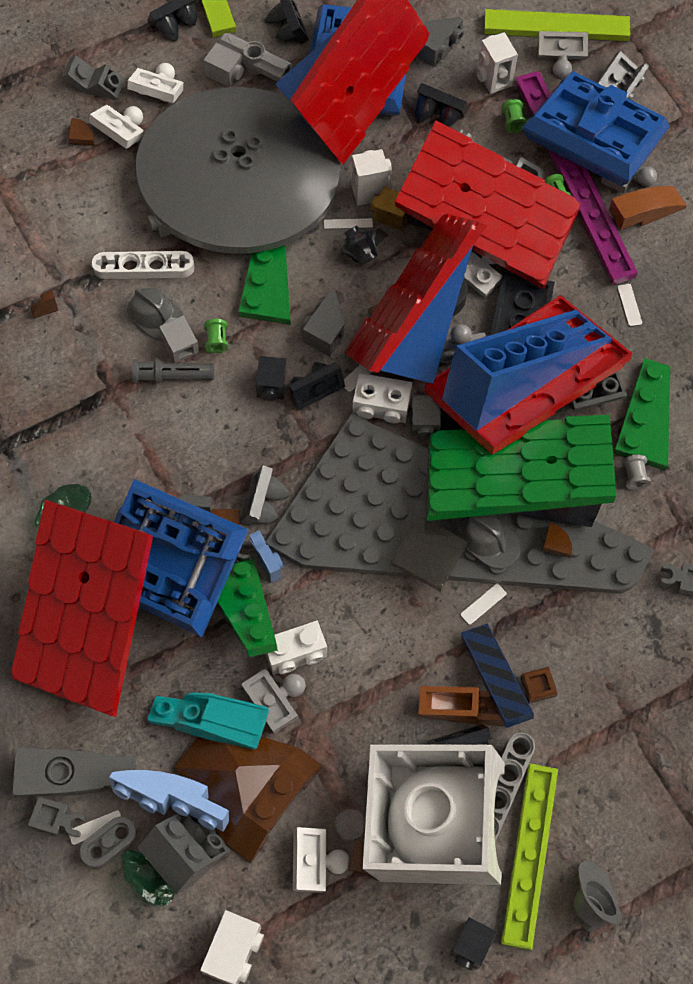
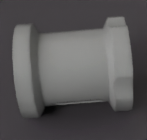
M632 455L622 460V466L627 471L628 480L626 481V487L628 489H642L651 484V479L647 477L645 464L647 463L646 456Z

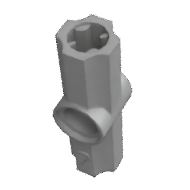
M224 33L220 39V45L242 55V65H244L245 70L249 74L258 75L261 73L278 82L292 69V63L265 51L264 45L260 42H246L230 33Z

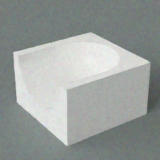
M370 745L363 870L380 882L501 885L502 872L498 866L495 848L494 807L499 776L504 775L505 763L492 745Z

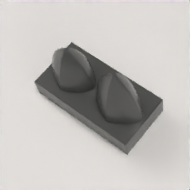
M262 465L253 473L240 523L251 526L255 522L270 523L279 518L275 509L265 501V498L281 499L290 496V493L282 482L271 475L272 468Z

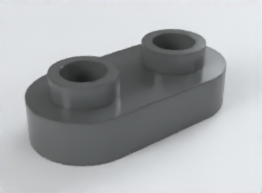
M116 817L110 820L82 843L80 848L82 861L88 867L94 869L102 868L134 843L137 831L133 822L126 817ZM125 829L127 831L126 837L118 839L116 837L117 832ZM96 848L102 849V855L99 858L92 857V851Z

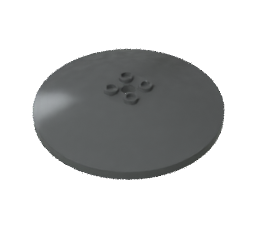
M226 87L191 95L162 112L149 126L140 142L136 157V177L138 189L146 208L154 218L156 217L162 223V227L171 234L203 249L222 253L246 254L263 252L287 245L312 230L325 217L336 198L340 179V161L285 96L257 88ZM235 152H241L245 155H242L241 157H235L232 154Z

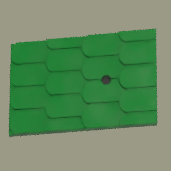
M610 415L565 416L563 420H545L528 430L521 438L493 455L476 441L466 429L441 430L431 434L428 448L426 521L508 513L592 527L601 505L614 503L617 496Z

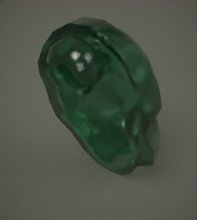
M68 484L57 488L54 493L46 496L41 501L40 510L34 521L36 527L39 528L45 499L86 513L92 498L89 488L80 484Z
M133 850L126 851L122 855L123 880L134 890L135 896L144 903L154 907L170 904L175 894L173 888L166 883L142 853Z

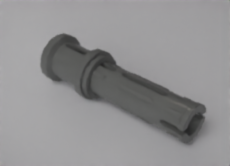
M133 359L132 380L133 383H138V381H155L160 383L163 382V379L214 380V363H163L160 359H156L155 362H138L137 359Z

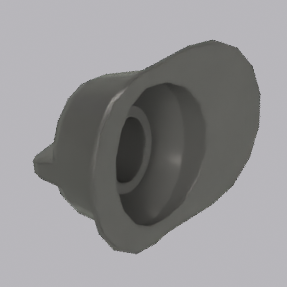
M149 287L141 290L137 288L134 291L135 295L128 303V316L149 336L162 340L159 326L163 325L170 318L183 316V313L160 290Z
M495 515L466 517L461 521L457 533L460 544L484 564L492 568L503 569L510 567L517 561L520 555L518 537L502 524Z
M585 860L581 862L578 866L580 888L575 894L572 904L584 929L591 932L608 923L611 925L620 924L622 922V915L608 876L592 861Z

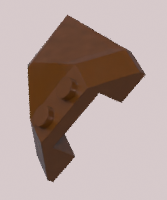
M262 736L257 749H249L197 737L175 765L174 769L179 776L208 786V800L229 811V822L224 831L217 828L216 830L228 847L252 863L269 840L268 834L301 789L305 790L322 768V764L297 747Z

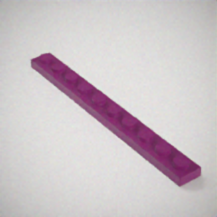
M539 71L516 77L515 85L530 116H532L550 95V92ZM547 149L558 174H561L564 178L563 184L566 191L581 203L578 216L611 284L615 285L636 278L638 272L588 170Z

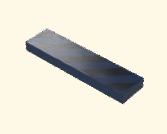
M488 623L461 632V639L505 727L509 728L534 719V713Z

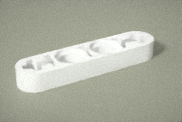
M185 251L101 252L92 259L93 271L101 279L186 278L192 275L195 269L192 255ZM155 260L164 263L162 268L157 270L150 268L149 265ZM127 261L137 262L136 268L132 270H127L123 266ZM168 261L172 263L171 268L168 266ZM181 261L186 262L184 268L179 267ZM107 262L106 269H101L103 263ZM116 262H118L119 269L115 268Z

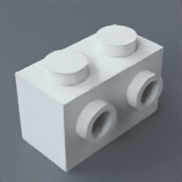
M505 32L491 35L482 40L481 50L478 54L479 65L476 69L479 81L484 82L490 94L511 87L513 85L518 54Z
M382 149L368 150L361 154L352 155L351 186L357 206L372 203L376 194L380 195L384 186L391 189L389 174H392L391 162L389 159H385Z
M359 373L352 413L366 419L375 417L384 419L389 423H406L412 382Z
M318 620L275 634L278 651L265 654L272 675L278 673L286 674L295 670L296 667L305 664L312 665L322 661L327 657V645Z
M225 910L200 971L202 974L225 984L245 983L252 967L251 964L247 963L252 951L258 952L264 937L260 933V924Z

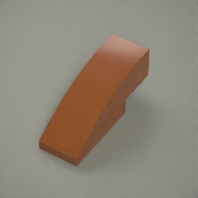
M657 186L636 190L612 198L609 211L622 230L637 223L644 226L681 211L687 205L675 186Z
M420 686L419 716L468 724L505 726L488 691H480L479 687Z

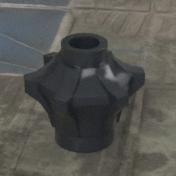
M357 225L344 233L346 238L340 252L358 261L360 266L373 260L378 256L374 244L375 230L359 229Z

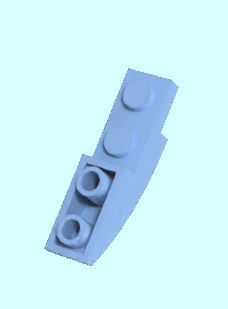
M150 770L112 772L109 777L113 792L118 797L125 800L131 798L139 802V805L150 813L157 811L165 815L171 805L172 809L182 816L190 814L199 819L198 821L201 825L211 830L217 828L224 831L229 822V811L209 801L208 786L175 774Z

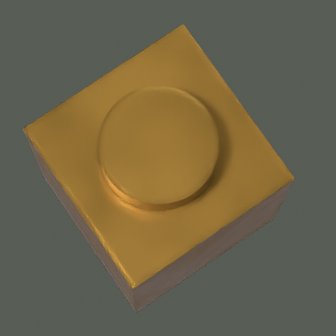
M384 186L380 195L376 194L371 204V209L374 210L373 221L402 231L408 214L395 207V200L399 192Z

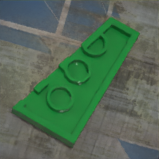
M286 245L263 252L252 253L240 303L239 317L291 325Z
M644 358L614 454L625 458L632 455H644L647 458V465L665 471L668 468L670 366Z
M250 559L234 563L217 604L249 657L278 651L255 560Z

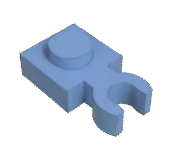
M260 531L250 534V543L257 553L270 582L281 579L280 568L283 567V563L278 553L271 552Z

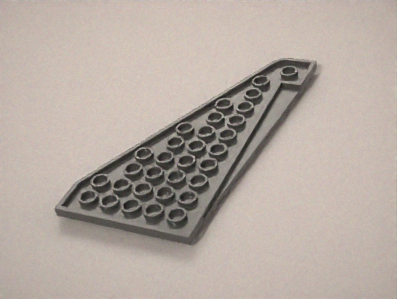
M353 413L265 542L272 551L277 552L304 569L616 594L626 592L636 585L655 551L638 540L594 521L592 527L508 513L494 514L502 524L518 537L520 555L517 561L510 567L503 569L492 568L484 564L460 544L457 537L458 527L466 517L426 521L428 448L377 427ZM550 522L560 526L568 534L572 543V555L570 558L543 551Z

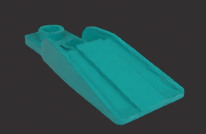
M192 692L185 694L183 700L164 696L155 697L148 715V721L151 724L173 727L175 730L208 740L257 749L269 709L266 706L211 693Z

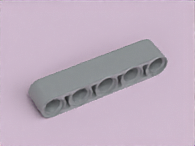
M527 733L514 734L502 755V760L505 763L504 770L514 772L516 780L508 782L501 775L499 776L495 796L500 797L504 801L505 806L502 809L494 808L495 842L534 753V740ZM516 743L523 744L527 748V754L519 755L515 753L512 745Z

